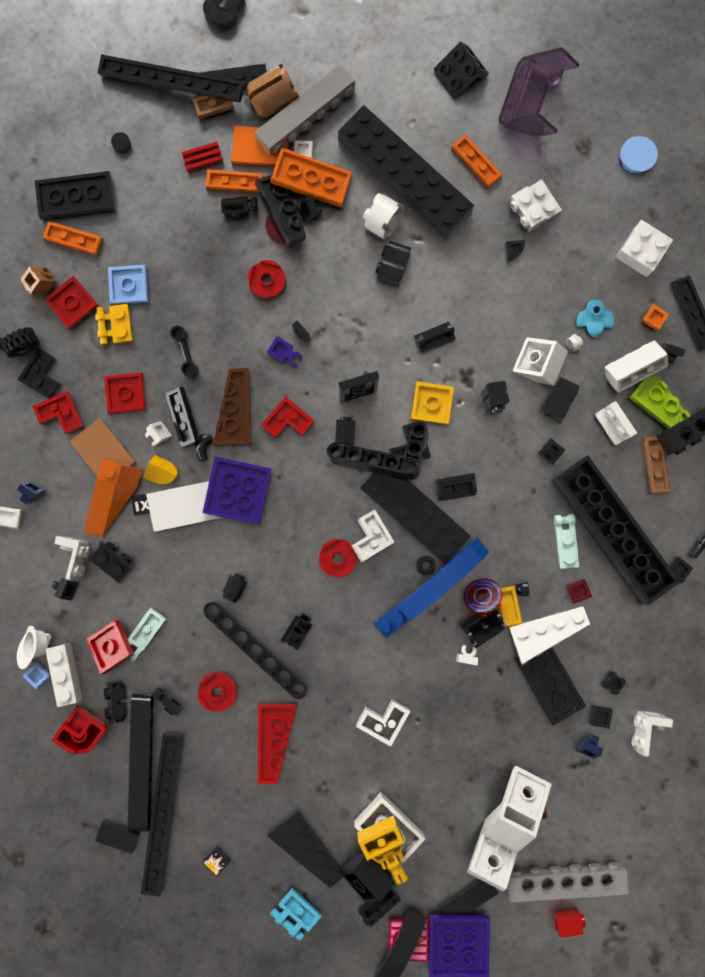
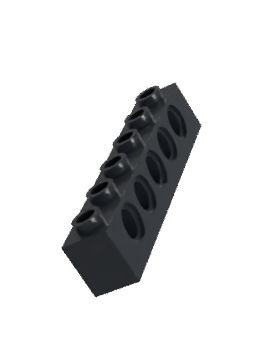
M705 408L656 436L667 456L675 453L677 456L687 450L685 446L688 444L694 446L702 441L700 437L705 435Z

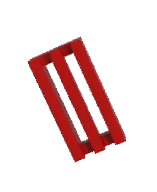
M217 142L181 152L187 172L223 161ZM217 155V157L189 165L190 162L206 159L207 157Z

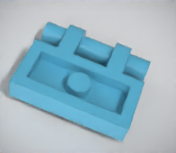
M293 888L279 902V906L283 911L279 912L274 908L270 912V915L275 919L274 921L278 925L281 924L288 930V934L291 937H295L299 941L304 937L300 929L303 927L309 932L321 918V913ZM290 915L296 923L292 924L286 917Z

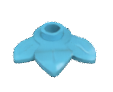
M592 300L587 304L586 310L579 313L577 327L586 326L590 336L596 338L601 334L604 327L613 328L614 318L611 312L605 310V305L602 301ZM595 306L599 307V311L597 313L593 311Z

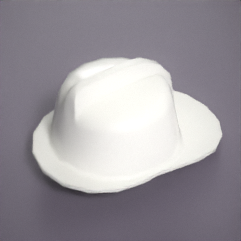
M33 626L27 628L17 651V663L21 669L27 668L34 658L46 654L45 649L49 646L51 635L35 630Z

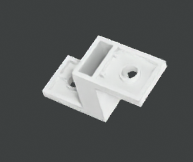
M517 766L513 768L502 803L484 820L467 873L501 891L507 889L517 853L536 838L551 783ZM523 789H527L530 792L531 798L524 796ZM488 858L495 859L497 866H490Z

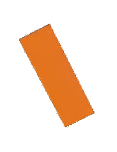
M466 134L451 146L455 154L487 189L502 177V173Z
M207 169L206 190L260 194L255 186V181L263 178V174Z
M48 221L43 235L45 241L97 257L103 242V238L51 221Z

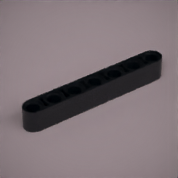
M216 601L205 605L203 609L205 617L295 699H302L306 696L308 692L307 683L223 605ZM211 605H215L218 608V613L215 616L209 613ZM225 618H229L232 621L230 629L223 626ZM239 631L246 633V641L241 642L237 639ZM256 644L261 647L259 655L252 653V645ZM273 658L276 662L275 667H267L265 660ZM287 671L290 674V679L288 681L281 680L280 672ZM301 684L305 691L302 694L295 693V685Z
M132 694L128 831L149 832L154 709V697L152 694Z

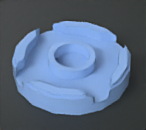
M635 136L626 140L619 154L624 169L634 174H642L649 171L656 163L658 156L657 147L653 141L643 136Z

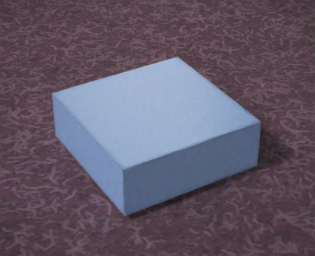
M36 662L23 675L36 690L51 676L39 662Z

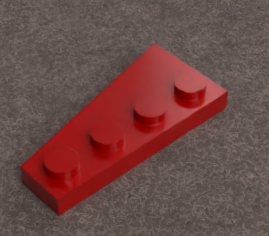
M297 703L258 704V784L278 783Z

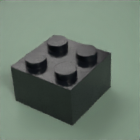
M364 853L354 855L339 871L365 903L380 902L396 884L387 869L383 870L381 865L373 859L367 861Z

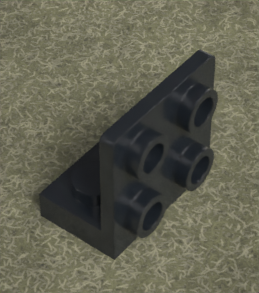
M461 41L434 67V71L453 97H458L477 77L484 79L489 74L471 48Z

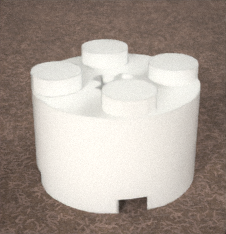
M378 193L374 198V204L371 209L368 208L363 215V219H365L364 227L386 240V237L389 238L399 225L398 216L399 214L403 215L404 206L386 195Z

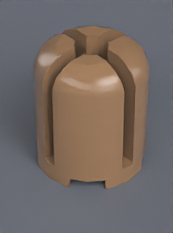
M282 63L252 80L246 86L247 96L257 114L263 118L272 116L299 97Z

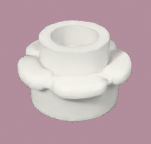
M572 334L571 337L567 338L568 349L571 352H580L581 347H583L582 338Z

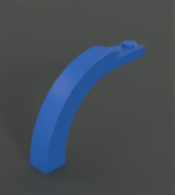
M475 538L429 580L374 623L385 638L389 637L427 609L467 575L489 553L487 548L478 538Z

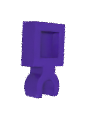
M278 336L267 351L269 355L282 363L286 359L289 360L292 367H297V364L293 362L294 357L303 358L299 352H292L293 346Z

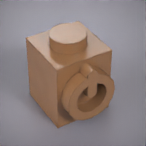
M29 266L20 279L25 290L33 296L48 294L57 281L47 267Z

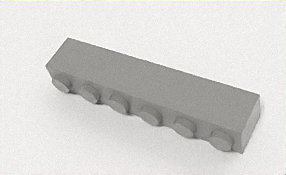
M339 64L256 130V140L269 155L273 153L278 154L281 147L283 148L287 141L293 142L298 134L308 130L314 121L322 119L329 109L337 107L344 97L352 95L355 90V79L342 64Z

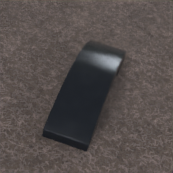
M408 909L400 925V931L374 977L401 976L418 943L427 918Z

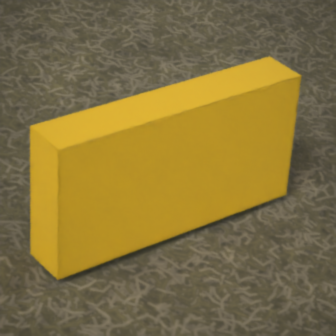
M515 586L500 588L498 606L504 622L508 627L523 624ZM495 589L496 597L498 599V591L497 589Z

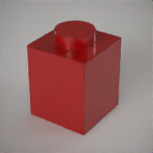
M577 908L553 911L556 932L560 938L584 935L583 927H586L585 918Z

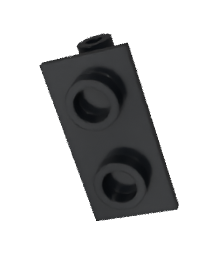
M449 322L414 335L421 353L456 339L454 335L455 329Z
M122 682L114 683L113 687L111 683H107V688H104V699L107 700L108 707L105 708V719H108V722L114 724V719H116L117 723L124 722V718H126L125 704H117V701L125 700L124 686H122Z
M391 889L380 902H368L358 912L363 917L362 920L365 925L372 927L401 900Z

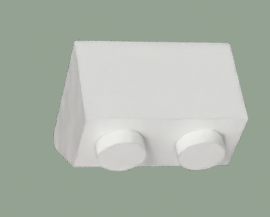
M527 337L513 372L537 383L554 386L568 351L556 341Z

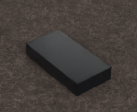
M103 820L95 841L132 854L140 833L128 831L127 828Z

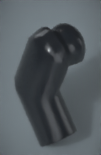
M209 433L201 434L199 436L200 441L195 444L199 462L208 459L205 448L207 444L213 441L212 435Z

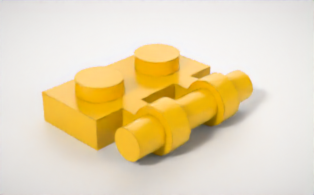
M128 304L109 306V314H104V307L96 308L95 320L98 322L99 331H97V337L100 339V345H108L107 338H113L115 345L134 342ZM111 321L112 330H106L105 322Z

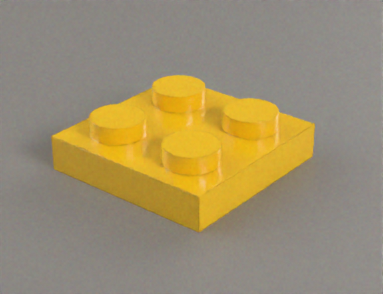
M416 381L411 420L449 425L454 387Z

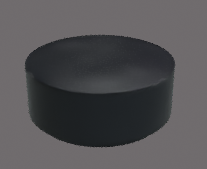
M118 132L112 136L111 144L115 151L124 153L130 149L131 141L127 134Z

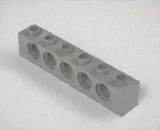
M610 862L605 866L593 863L589 864V867L570 865L569 868L551 866L545 870L539 867L530 868L529 871L512 869L506 894L510 903L629 895L627 870L622 864L617 862ZM605 875H609L608 881L602 882V878ZM589 876L590 880L583 884L582 879ZM565 878H570V882L567 885H562V881ZM551 879L548 886H542L544 880ZM525 881H531L529 887H522Z

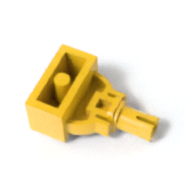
M394 815L357 832L358 843L367 861L373 859L381 864L383 870L386 869L387 864L396 884H402L401 879L403 883L406 882L408 877L399 861V858L401 862L404 860L402 854L404 838Z

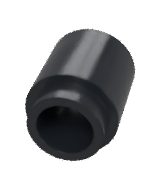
M234 573V576L229 575L222 591L224 593L222 597L236 603L241 598L247 582L244 581L245 577Z

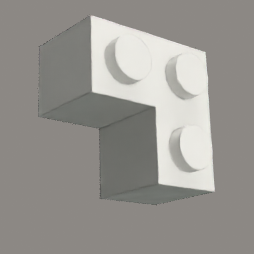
M391 699L383 716L365 706L356 723V727L392 746L410 710Z

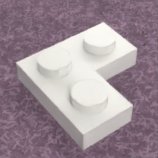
M376 510L357 520L367 537L352 545L361 562L394 543Z

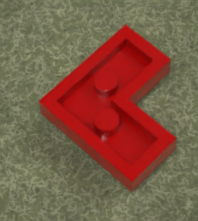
M68 391L32 406L41 425L58 418L65 434L84 427Z
M285 396L261 426L275 438L288 424L303 436L315 421Z

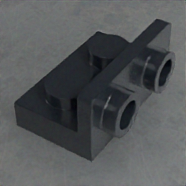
M101 541L99 548L89 560L115 581L121 583L135 566L131 562L133 559L124 552L120 554L116 550L118 547L112 542L108 541L106 543Z

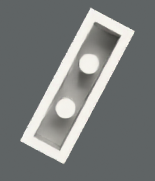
M654 340L605 366L606 380L619 393L668 367V354Z
M71 643L45 649L57 707L83 700Z

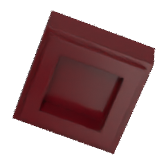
M585 579L566 585L573 604L592 597Z

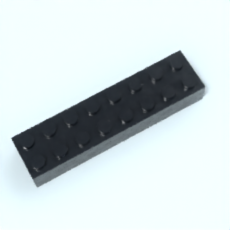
M365 105L339 129L338 141L445 239L472 213L474 204Z
M589 455L581 458L552 479L642 604L650 605L680 583L677 576Z

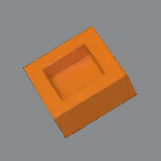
M653 304L642 319V322L658 331L669 316V313Z

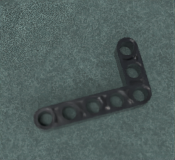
M421 421L415 422L411 426L404 456L337 442L331 443L327 447V455L330 461L336 465L414 480L421 472L429 439L428 427ZM418 430L424 431V434L420 436L416 435L415 433ZM413 448L420 449L416 454L411 453ZM335 451H341L339 456H332ZM355 454L360 455L357 460L350 459ZM372 458L378 459L375 464L369 463ZM390 462L397 463L394 468L387 467ZM408 466L416 467L412 472L406 471Z

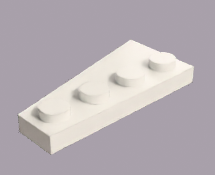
M579 607L510 627L509 631L523 666L529 660L540 656L543 652L559 645L565 639H569L588 628L590 622L584 607Z

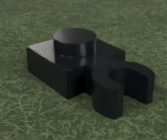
M160 687L152 694L162 702V705L165 706L164 710L172 716L174 714L178 716L185 708L171 695L166 694Z

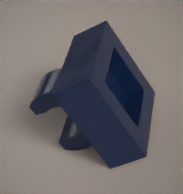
M28 480L21 483L17 491L22 493L20 501L27 504L28 501L32 502L43 496L45 489Z
M591 735L590 737L587 736L586 741L578 744L576 751L595 759L602 755L603 748L597 746L599 737Z

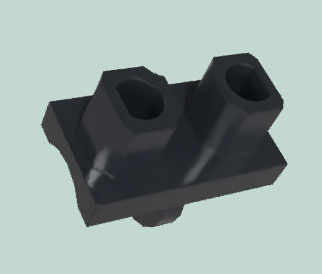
M301 613L300 617L296 615L281 641L287 642L289 646H293L294 649L298 650L312 627V624H310L311 618L304 613Z

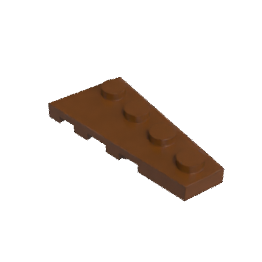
M248 368L229 369L213 446L251 444Z

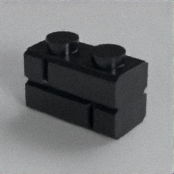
M506 381L488 383L481 391L486 412H491V414L501 413L510 402L508 393H506Z

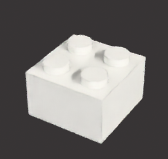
M640 220L615 258L648 277L660 262L673 239Z

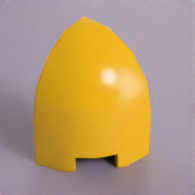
M155 454L149 461L143 478L160 485L168 484L176 478L178 471L171 462Z

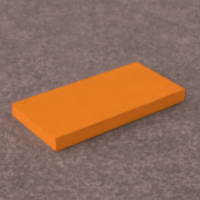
M281 147L270 183L306 196H312L314 199L341 208L352 172Z

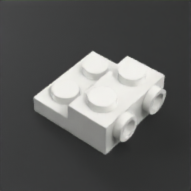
M543 180L530 187H525L512 195L510 199L511 209L517 212L522 226L527 228L529 232L562 211Z

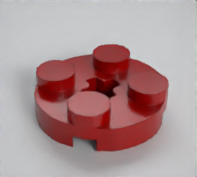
M263 260L253 265L249 270L248 283L251 291L256 296L263 299L277 298L285 287L286 277L278 263L271 260ZM269 275L272 281L264 284L262 277L266 278Z
M343 539L328 541L323 545L319 553V564L322 570L333 577H344L350 574L357 563V554L352 548V544ZM335 553H338V555L343 554L342 563L339 564L332 560L335 558Z
M223 672L208 674L199 684V702L209 711L221 712L227 710L236 699L238 693L236 683L232 677ZM214 687L222 689L221 697L212 694L214 693Z

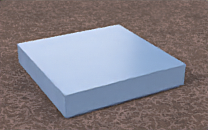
M146 265L108 267L111 306L149 303Z

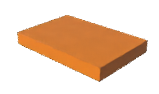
M234 125L232 164L275 167L279 153L269 155L255 138V131L260 127ZM289 141L283 145V148L289 150Z

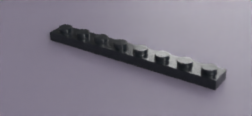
M101 54L97 72L100 76L240 103L245 85L243 81L103 54Z
M163 733L141 887V894L160 897L162 894L183 735Z

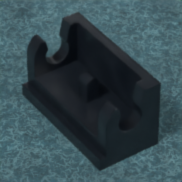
M560 377L543 408L544 415L562 423L579 391V385Z
M475 473L435 480L438 501L474 496L477 492Z
M495 606L486 611H479L460 624L475 649L508 628Z

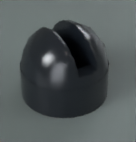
M528 581L518 582L515 587L516 593L523 597L529 596Z

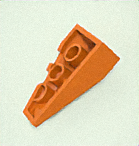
M109 459L102 460L84 533L98 537L105 535L137 489L143 469Z

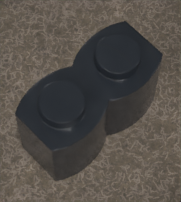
M390 241L388 246L384 245L381 255L384 259L382 263L378 262L375 271L378 274L377 279L399 287L411 253V247Z

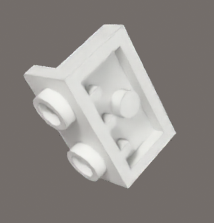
M616 401L595 414V417L614 445H618L637 434Z

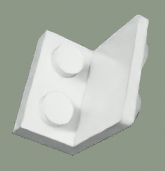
M56 536L54 544L61 545L60 549L73 551L66 580H79L85 572L84 561L90 554V547H88L90 542Z
M637 711V715L634 717L635 735L632 736L631 740L633 749L641 755L649 757L652 726L654 729L665 730V727L672 728L673 719L660 713Z

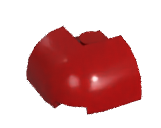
M77 705L51 741L74 755L84 754L91 751L97 745L108 726L98 716H93Z

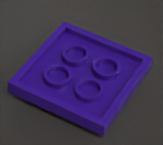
M215 456L202 513L260 525L271 469Z
M429 915V977H489V915Z

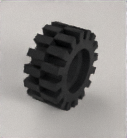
M24 327L22 330L20 328L16 332L12 331V334H7L1 341V345L9 358L24 356L26 353L35 350L40 343L31 327Z

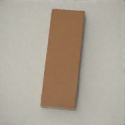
M656 436L642 438L649 495L670 492L665 451Z

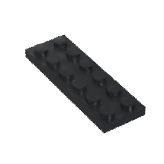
M390 463L387 466L389 468H394ZM374 472L360 487L362 491L445 565L471 537L408 479Z

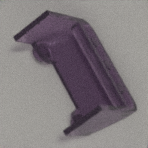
M562 47L523 57L518 62L499 116V123L505 128L532 137L557 133L558 129L540 115L539 112L548 87L558 84L562 79L564 71L579 68L580 64Z

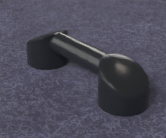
M176 325L170 330V336L179 342L185 361L181 366V371L185 376L193 377L198 372V366L191 359L186 342L188 334L182 326Z

